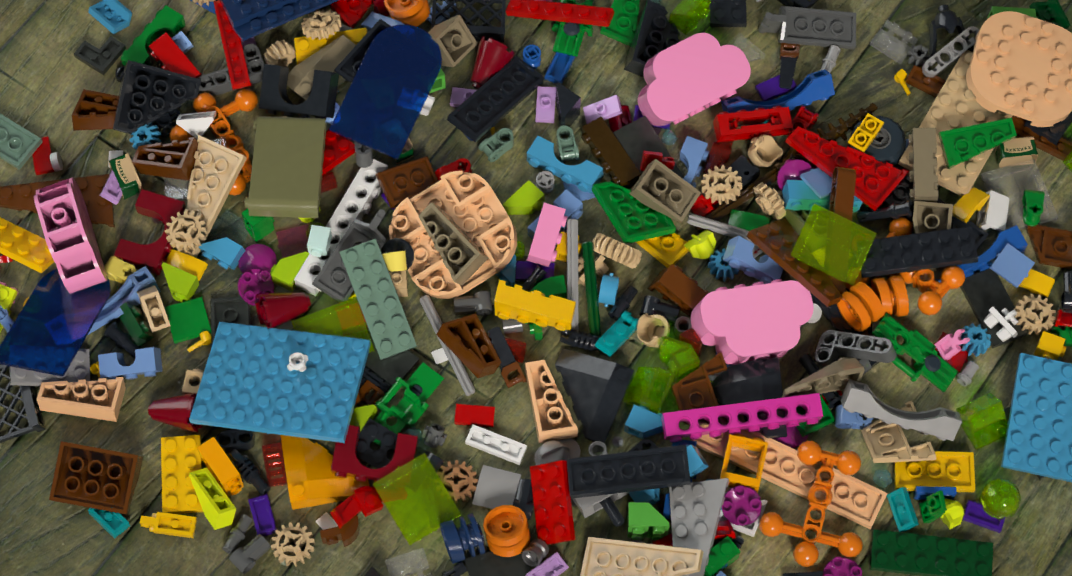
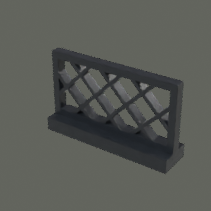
M433 0L431 29L437 25L435 20L440 15L446 20L450 19L444 12L451 7L456 12L454 16L460 15L465 21L464 23L476 41H480L482 37H485L486 41L491 38L498 42H504L506 0ZM436 1H445L448 5L441 10L436 5ZM463 2L466 6L458 10L454 4ZM481 3L484 7L477 11L472 5ZM494 3L502 4V8L497 12L490 7ZM468 8L474 13L469 19L463 14ZM486 9L493 14L488 20L481 15ZM477 17L484 22L480 26H475L472 23ZM497 18L501 22V27H493L490 22Z
M10 361L0 364V382L3 377L10 380V377L5 375L8 368H10ZM10 382L5 390L0 388V391L3 392L0 397V406L7 409L3 418L0 419V431L4 424L11 427L6 435L1 436L0 432V443L35 430L37 432L45 430L42 413L37 402L35 386L19 385L20 389L16 395L9 392L13 386L10 385ZM7 394L14 397L9 407L2 404ZM18 400L24 403L20 413L13 410ZM11 412L18 415L13 425L6 422ZM22 418L28 420L29 427L20 429L17 426Z

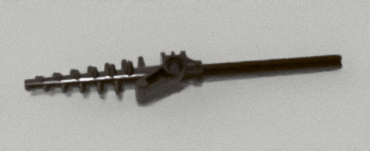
M871 103L865 109L860 108V112L856 115L850 113V118L846 121L839 118L840 125L834 127L831 122L828 123L830 131L827 133L818 128L820 138L836 141L841 136L844 141L847 140L845 133L848 130L852 131L854 126L863 120L867 113L873 115V112L878 109L876 104ZM791 147L781 161L782 163L775 164L772 171L742 190L740 196L736 195L735 201L729 199V204L723 203L704 217L715 221L720 220L755 196L753 188L763 182L769 186L777 181L778 172L785 161L793 157L805 162L808 159ZM695 226V229L698 230L699 233L705 230L703 228Z

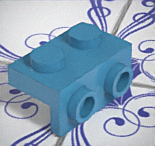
M103 0L89 7L88 11L90 15L113 34L128 27L132 17V12L118 0Z

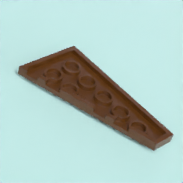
M110 174L74 178L82 193L91 223L97 225L99 223L105 224L108 227L115 228L113 203L100 196ZM66 179L0 186V207L19 211H33V213L38 214L34 201L36 190Z
M786 218L748 232L746 236L823 304L828 307L840 302L842 295Z

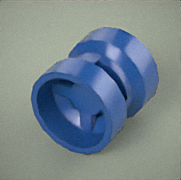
M528 45L523 50V61L533 69H537L541 64V50L536 45Z

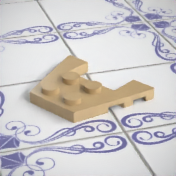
M912 400L905 403L906 406L900 409L917 412ZM879 419L861 430L873 463L936 460V454L931 442L910 447L902 428L897 424H887Z

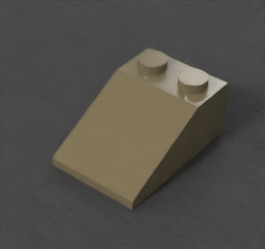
M655 159L648 164L629 194L642 204L682 223L701 192Z

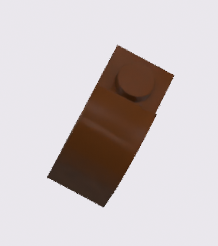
M358 516L353 517L341 529L334 527L321 530L322 543L333 545L338 543V540H342L344 547L352 544L360 531Z

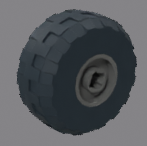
M878 115L874 116L883 121L884 125L863 153L875 157L877 161L886 164L888 162L893 164L894 167L899 163L905 151L906 140L904 131L892 119ZM863 120L859 121L858 124L853 128L850 138L857 129V127L860 126ZM849 144V147L860 151L859 149Z

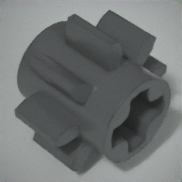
M922 44L919 46L912 45L911 51H908L906 55L910 57L908 64L923 66L930 58V55H927L929 49H925Z
M433 423L431 426L426 425L421 437L425 438L424 443L427 446L437 448L438 445H443L447 434L444 433L445 429L441 425Z

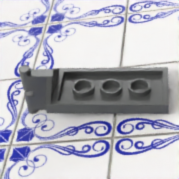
M781 6L779 8V15L770 12L765 14L758 31L759 33H777L779 43L822 47L836 45L839 48L855 49L856 13Z
M383 209L377 212L370 224L356 219L353 221L312 282L313 286L342 305L346 303L354 290L339 252L375 238L381 250L387 241L377 229L385 216Z

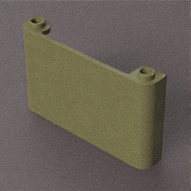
M258 116L257 120H254L253 125L256 135L249 197H245V208H248L249 216L318 218L327 129L326 119Z

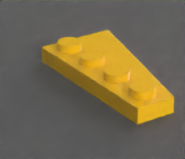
M676 233L636 241L639 246L665 267L671 264L675 265L689 252L684 246L687 241L681 239L680 235Z

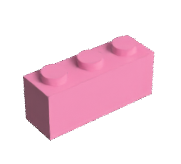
M547 203L543 204L527 261L549 267L551 261L555 262L558 251L554 249L556 244H560L562 233H559L561 226L565 227L568 216L564 215L566 209Z

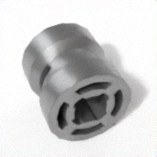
M534 539L529 544V547L523 551L522 559L527 565L536 567L546 557L549 548L544 541Z

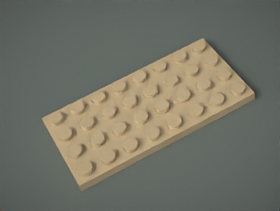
M969 50L960 56L919 128H936V175H938V185L960 196L969 193L994 148L948 169L938 136L939 132L1012 118L1013 116L999 110L993 113L977 103L976 97L972 90L969 91L966 81L967 69L970 66L973 54ZM908 145L898 165L913 171V164H909V152H912V146Z

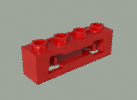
M775 106L771 109L757 108L754 111L739 110L736 113L720 112L713 120L717 142L753 139L761 135H789L793 129L789 107L782 108V106ZM766 120H769L766 124L741 126L740 129H736L738 128V125L764 123Z

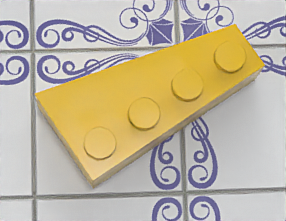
M499 280L494 300L495 316L504 320L509 318L515 319L520 323H536L540 327L552 326L561 331L571 330L576 308L575 301L550 295L548 298L540 291L528 292L522 289L523 286L515 284L514 287L505 285L506 281Z

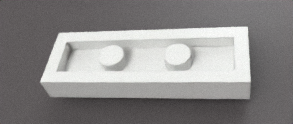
M472 425L465 440L466 445L518 465L521 464L527 450V445L476 425Z

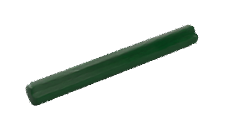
M586 241L582 243L589 332L592 336L593 334L600 336L601 327L594 244L592 241Z

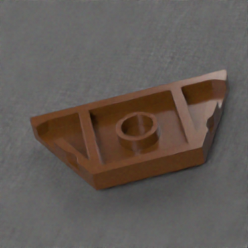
M1041 225L1026 226L1039 264L1072 270V231Z

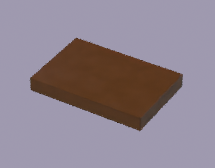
M427 156L376 174V178L390 208L397 207L407 197L411 199L439 181Z

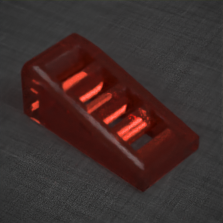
M282 444L263 445L262 452L268 485L274 487L287 484ZM280 459V461L269 463V460ZM281 467L279 470L270 471L271 468ZM283 475L281 478L271 479V476Z

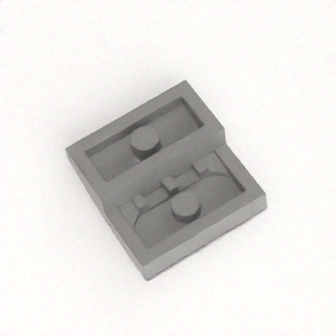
M483 465L472 504L490 509L502 505H513L522 474Z

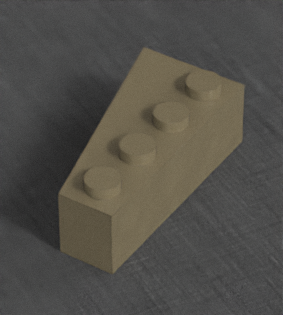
M913 128L912 134H909V146H912V152H909V164H913V171H909V182H913V189H910L909 197L913 202L937 203L936 128Z
M431 202L418 216L429 237L434 242L437 252L440 253L453 281L463 285L482 266L488 257L436 204Z

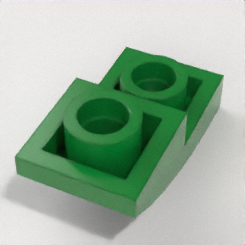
M732 210L728 225L750 231L770 224L771 219L749 212Z
M941 490L926 497L927 501L919 504L923 523H931L946 512L944 495Z

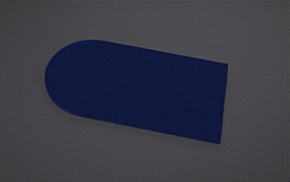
M395 25L381 31L373 39L329 130L395 159H399L441 68V51L438 44L431 39L432 36L426 31L411 25Z
M58 268L46 274L35 287L0 345V364L63 377L110 296L111 285L108 277L105 282L70 294L63 284Z

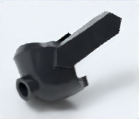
M949 5L939 6V12L930 23V58L937 53L936 29L945 28L949 34L954 33L955 27L959 34L965 30L960 17H957L955 12L949 9ZM972 46L970 49H968V50L971 51V52H973V50H974L973 46Z

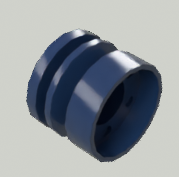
M473 513L467 515L469 524H466L463 516L460 517V527H456L453 520L440 523L443 540L452 564L465 560L464 550L468 549L472 557L476 556L474 547H477L480 555L485 553L483 533Z

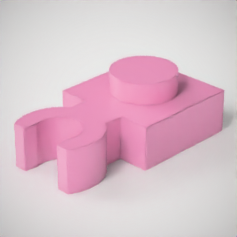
M964 329L957 330L954 335L948 334L934 344L945 361L962 350L959 346L960 344H967L970 341V338L961 339V334L965 332Z

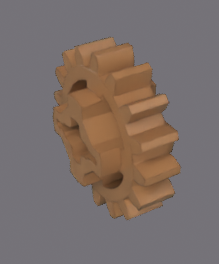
M455 460L454 465L448 461V467L442 465V472H437L436 474L438 477L435 479V484L438 485L436 491H442L440 497L444 498L447 496V502L454 499L455 504H457L458 499H461L464 503L465 497L472 498L471 491H476L474 485H477L478 479L474 478L477 477V473L472 472L473 468L471 465L466 467L465 461L461 465H459L458 460ZM456 479L459 480L458 484H454Z

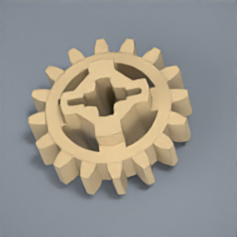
M324 10L321 12L315 11L313 15L308 14L309 18H304V22H301L303 34L306 35V38L311 37L312 40L316 37L321 40L322 37L334 36V32L340 31L339 28L342 27L340 15H337L336 11L332 13L331 10L327 12Z
M722 165L721 169L715 166L714 171L708 169V175L703 174V180H701L702 193H705V198L709 199L711 197V203L717 200L719 205L722 204V201L729 204V199L735 201L736 195L740 196V190L742 189V178L738 176V171L732 172V167L725 169L724 165Z
M763 182L753 188L756 194V203L765 214L772 215L773 219L777 221L786 215L784 201L774 188H768Z
M187 210L184 211V215L177 212L178 217H170L173 222L166 224L169 229L165 230V233L168 235L166 239L178 251H181L182 248H184L185 252H188L189 248L195 251V245L202 246L200 241L206 240V237L203 235L208 233L205 228L206 223L202 221L200 215L196 216L194 211L190 215Z
M1030 294L1029 297L1023 296L1014 308L1018 312L1015 318L1019 322L1016 325H1022V331L1028 329L1030 335L1033 331H1035L1036 335L1043 331L1047 332L1056 320V317H1054L1056 311L1051 310L1053 304H1047V298L1041 300V295H1038L1037 298L1033 294Z
M290 522L288 528L282 525V531L276 530L277 537H272V542L276 543L271 545L272 550H276L273 553L274 557L279 556L278 560L280 563L285 560L286 566L293 562L296 567L298 561L304 564V558L310 559L311 555L309 552H314L315 550L311 546L315 544V540L311 538L313 536L312 532H307V526L301 529L300 523L293 527ZM283 537H285L284 543H282L280 546L281 540L283 539ZM294 542L296 546L293 547L292 545H290V543ZM306 545L304 551L302 552V547Z

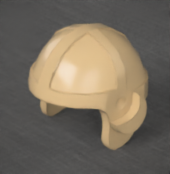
M770 135L754 137L748 149V156L757 167H769L777 159L780 160L783 155V149L778 146Z
M646 313L639 318L637 336L644 345L658 348L667 341L670 334V324L665 317L661 315H648Z

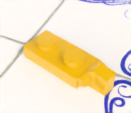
M163 512L152 513V517L141 515V527L149 528L150 532L194 538L197 517Z

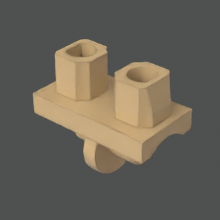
M603 255L595 258L596 273L600 277L609 270L603 262L606 259ZM578 257V272H580L582 269L584 270L582 257ZM583 271L578 276V285L582 284L586 287L585 273Z

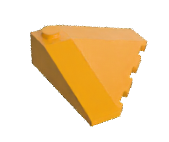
M280 435L290 503L293 510L344 501L353 494L355 489L369 486L368 479H366V482L354 480L355 477L347 476V478L335 477V473L331 472L333 455L317 442L313 443L307 438Z

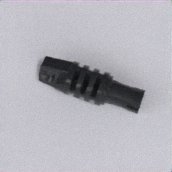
M573 329L561 331L560 342L580 349L584 348V350H600L595 347L596 341L599 339L595 334L592 336L591 333L587 334Z
M236 449L229 452V456L234 462L233 465L247 483L252 484L261 495L267 494L271 487L261 477V471L247 455L242 456Z

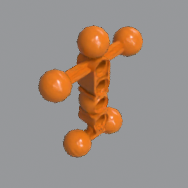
M247 88L237 92L235 100L220 109L216 107L215 97L207 92L199 93L198 97L193 101V107L197 113L216 111L217 118L210 124L209 129L216 140L220 142V145L229 148L232 144L236 145L229 149L247 157L240 171L243 173H239L229 195L234 196L240 195L245 190L246 183L250 182L252 165L249 154L245 150L243 140L231 130L226 117L239 110L249 112L256 108L258 103L257 94ZM175 125L170 131L169 138L171 142L173 140L180 142L189 140L193 136L180 126Z
M905 217L893 219L889 226L890 233L885 238L912 234L913 225L911 221ZM860 233L853 237L851 249L857 256L856 242L873 240L869 234ZM956 265L947 266L943 269L940 278L941 282L934 280V273L930 269L890 274H900L905 283L912 284L914 288L917 287L918 291L923 293L920 295L917 305L919 310L926 315L938 313L942 307L944 295L950 289H958L965 281L964 271ZM860 266L847 270L846 288L848 290L858 282L867 283L868 278H862Z
M805 441L797 449L799 460L805 465H814L819 461L822 464L815 475L813 486L807 493L809 509L806 513L804 524L799 526L784 522L779 514L768 512L759 520L760 531L768 537H775L783 533L802 538L803 542L797 544L793 551L795 561L801 566L809 567L817 562L819 551L814 545L816 542L837 547L839 552L846 557H855L863 548V542L858 534L846 532L838 536L823 532L822 526L827 506L831 504L833 499L831 483L834 479L833 466H837L842 474H856L861 467L860 456L849 450L843 451L840 454L824 451L818 443ZM827 473L830 476V480L822 481L819 474ZM823 492L825 499L822 501L817 500L815 493ZM818 511L821 518L818 520L812 519L810 512ZM813 530L816 533V538L808 539L805 532Z

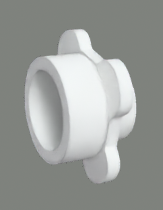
M299 352L291 354L287 369L289 371H305L308 356Z

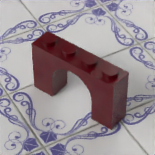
M142 189L135 204L137 213L160 220L165 225L164 232L157 241L145 245L120 239L114 256L135 266L136 269L146 266L150 273L160 275L161 270H163L162 263H166L168 253L173 249L170 245L171 242H168L166 239L168 235L165 233V230L169 229L166 224L173 222L170 217H178L177 212L184 215L186 206L184 201Z
M349 425L345 443L336 442L331 466V472L335 473V477L347 478V476L355 477L354 480L366 482V479H372L374 483L386 485V482H390L399 488H405L406 485L411 486L419 440L418 436L398 433L395 453L390 463L379 469H370L363 466L357 459L356 451L360 428Z

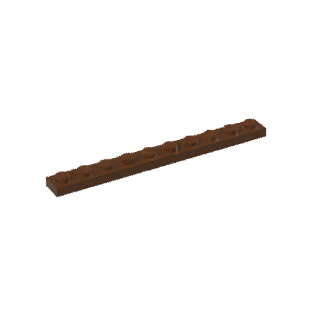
M914 65L906 79L907 84L935 98L946 80L938 76H925L922 68ZM1012 116L1017 134L1016 138L1034 137L1036 148L1072 165V142L1061 138L1057 145H1054L1047 138L1039 136L1028 127H1024L1027 120Z

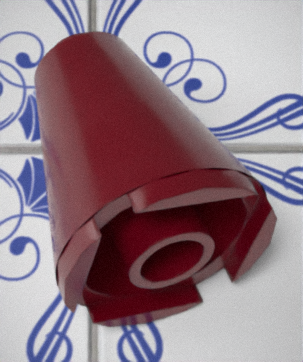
M482 37L470 80L473 83L472 86L476 89L483 86L510 62L514 52L511 50L509 53L506 45L489 38L486 41L485 37Z
M303 292L259 293L255 296V298H259V302L255 303L260 324L264 323L268 329L276 328L307 312L311 306L309 296Z
M197 393L154 400L148 407V414L152 420L191 432H198L197 429L203 426L192 424L189 420Z

